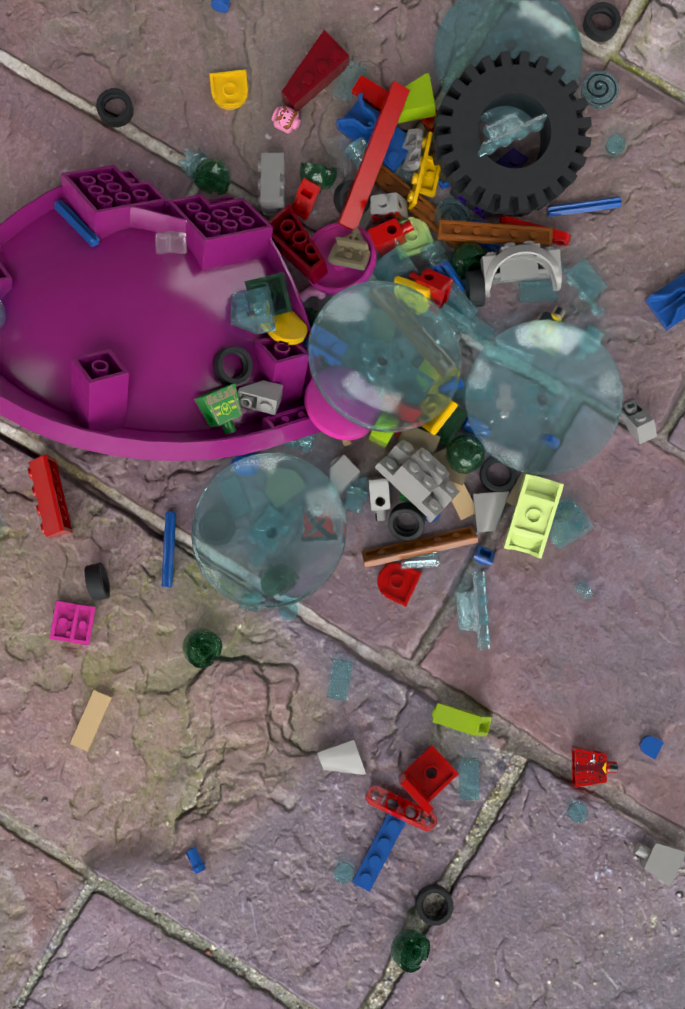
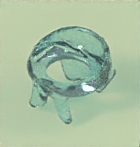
M185 148L184 154L188 160H179L177 163L183 165L182 168L188 179L200 180L207 171L208 158L201 151L193 154Z

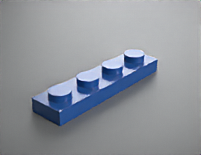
M387 813L352 883L370 892L406 823L405 821Z

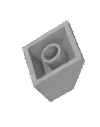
M345 455L341 458L337 456L330 463V500L332 502L360 476V470Z

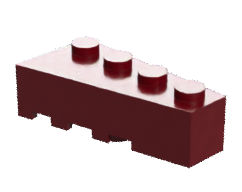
M325 29L281 91L284 104L297 111L302 109L349 67L350 56Z
M289 203L268 220L273 226L272 240L280 254L309 281L315 284L328 273L323 256Z

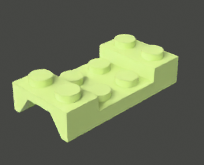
M524 473L518 500L503 543L505 549L517 550L540 559L542 558L563 490V483Z

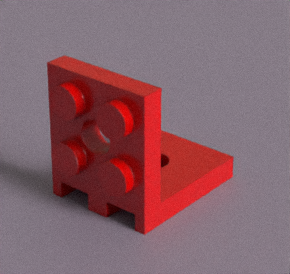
M431 744L398 776L400 785L429 814L434 809L431 800L456 778L459 773ZM430 767L437 770L433 778L426 776V770Z

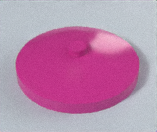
M333 223L321 228L311 236V240L323 256L328 273L317 283L313 284L308 280L316 290L328 295H343L357 290L368 281L376 266L377 252L370 235L363 228L357 227L364 241L367 242L370 251V257L364 271L329 264L328 262L329 254L334 244L337 243L336 237L343 238L352 234L351 230Z
M346 367L323 369L311 379L305 391L304 403L309 418L319 430L330 437L340 440L361 438L372 430L379 419L381 404L378 393L372 383L355 370Z

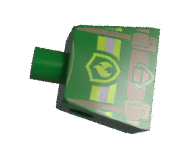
M235 383L225 385L194 399L210 427L221 425L225 435L236 431L232 420L240 417L242 412Z

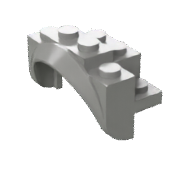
M526 241L522 243L523 245L516 246L515 243L503 244L504 247L499 249L498 255L496 252L486 253L480 259L485 282V298L491 297L490 289L492 284L551 278L552 290L559 291L562 285L560 249L554 250V247L540 248V243L534 244V241Z
M404 439L395 445L390 453L375 466V471L379 475L382 474L424 513L430 523L460 492L450 482L448 477L450 473L444 465L434 458L429 451L422 447L414 449ZM433 491H434V498H435V499H433V498L430 496V494H431Z

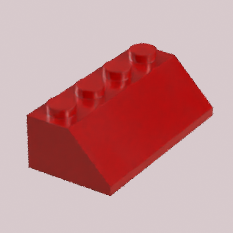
M42 455L30 461V468H28L29 477L33 479L34 483L32 492L38 501V505H36L37 513L42 518L41 531L48 538L73 533L57 461L49 455Z

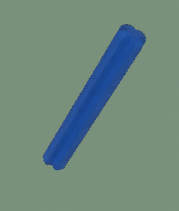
M620 196L551 205L547 208V214L549 217L619 208L622 205Z
M63 200L54 202L55 210L91 247L100 244V238Z
M175 512L165 513L161 585L162 587L169 588L173 586Z

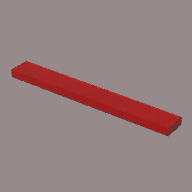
M395 81L390 85L337 224L351 231L358 227L410 92L409 89Z

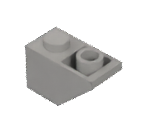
M264 380L241 387L238 390L240 406L275 415L281 402L283 385Z
M636 400L618 407L630 434L639 444L657 437L654 419Z

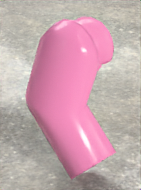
M309 286L299 293L302 303L311 296H317L319 300H323L327 295L316 290L313 286Z

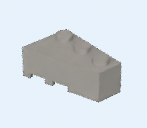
M261 153V160H258V172H261V178H258V190H260L258 208H262L263 215L277 214L285 207L284 153Z

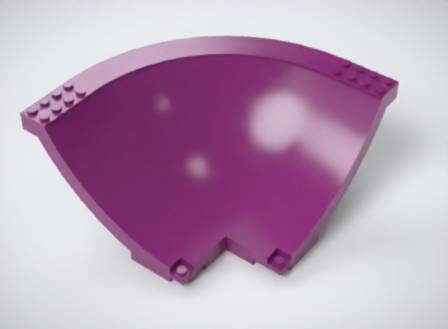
M115 165L61 173L60 186L45 192L26 204L0 224V415L37 434L80 449L118 457L159 461L211 460L239 456L322 432L309 418L304 403L305 391L309 382L322 369L319 357L316 358L308 353L309 348L303 345L311 332V328L294 281L272 240L273 226L244 198L236 199L234 196L206 200L202 194L167 200L150 181L142 182L132 170L120 171ZM63 200L100 238V244L91 247L55 210V201ZM293 311L306 324L307 335L303 342L296 345H288L289 342L280 340L277 342L272 339L260 326L262 319ZM239 346L250 354L253 361V370L251 376L245 382L235 385L237 394L239 388L265 380L283 385L282 398L275 415L240 406L242 415L232 420L236 431L225 435L221 425L209 426L194 399L226 385L215 377L212 362L219 350L225 347ZM235 354L226 355L223 361V369L229 377H237L242 371L241 360Z

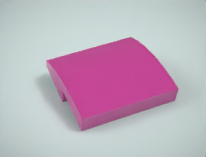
M56 601L49 639L89 645L96 607Z

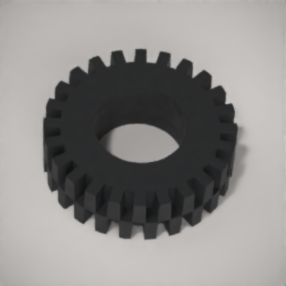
M502 51L496 60H492L491 56L487 55L481 58L476 67L472 64L464 69L459 79L456 78L451 84L433 122L434 132L432 134L431 146H435V153L432 158L434 165H439L441 168L440 180L443 184L447 181L452 186L450 194L455 199L460 195L467 200L464 205L465 207L473 210L477 206L483 209L482 214L488 217L494 213L500 214V217H512L514 214H519V217H522L536 209L544 208L578 177L576 173L584 166L587 157L583 156V154L591 145L592 137L585 136L587 130L592 126L591 117H583L582 112L588 106L585 97L576 100L574 93L579 88L577 82L573 79L566 85L561 80L566 72L565 69L558 65L552 72L546 68L549 61L548 58L540 56L534 63L529 61L530 52L521 51L516 58H511L510 51ZM500 106L515 107L527 113L535 122L540 134V151L535 163L523 168L514 169L500 166L492 161L485 154L479 141L478 124L480 117L488 110Z

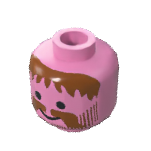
M287 105L277 107L272 116L274 127L287 134L297 130L301 122L298 119V111Z

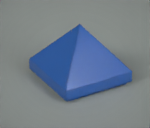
M477 545L474 559L481 565H492L495 552Z

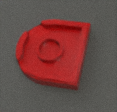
M390 563L383 567L378 575V588L383 596L406 607L422 572L403 563Z

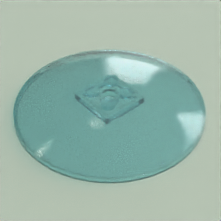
M458 0L450 8L440 24L434 47V62L439 82L445 93L448 92L453 81L456 78L459 79L464 69L472 64L476 67L481 58L490 55L492 60H496L502 51H510L511 58H516L521 51L530 52L529 61L534 63L540 56H544L549 59L546 68L553 72L558 65L566 70L561 78L566 85L573 79L576 82L578 80L582 65L580 34L571 15L557 0ZM512 43L515 45V49L508 50L505 45ZM510 106L490 109L479 120L480 122L499 127H518L534 123L527 113Z
M370 281L359 283L340 291L319 312L313 323L308 341L310 371L323 398L345 419L373 431L403 432L428 423L440 414L451 401L460 380L461 350L456 333L446 315L429 298L410 287L398 283ZM377 358H383L386 361V365H379Z
M549 320L531 321L516 325L502 332L481 351L468 377L465 397L469 423L476 438L496 460L524 473L536 475L558 474L575 469L588 462L608 443L621 416L623 404L622 383L612 357L592 335L564 322ZM545 395L548 398L547 404L540 405L537 402V397ZM552 435L553 440L551 442L547 441V439Z
M258 454L241 459L228 466L204 490L193 516L191 531L192 548L202 574L223 596L233 602L251 608H282L311 596L334 573L346 544L347 520L339 493L327 476L314 465L287 454ZM272 528L276 529L277 535L274 538H268V531Z

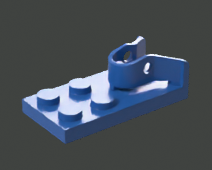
M360 93L358 101L344 118L337 119V130L365 151L380 113L363 101V93ZM397 126L382 162L394 174L405 162L408 150L402 148L407 134Z
M685 273L656 293L651 294L645 300L666 331L685 319Z

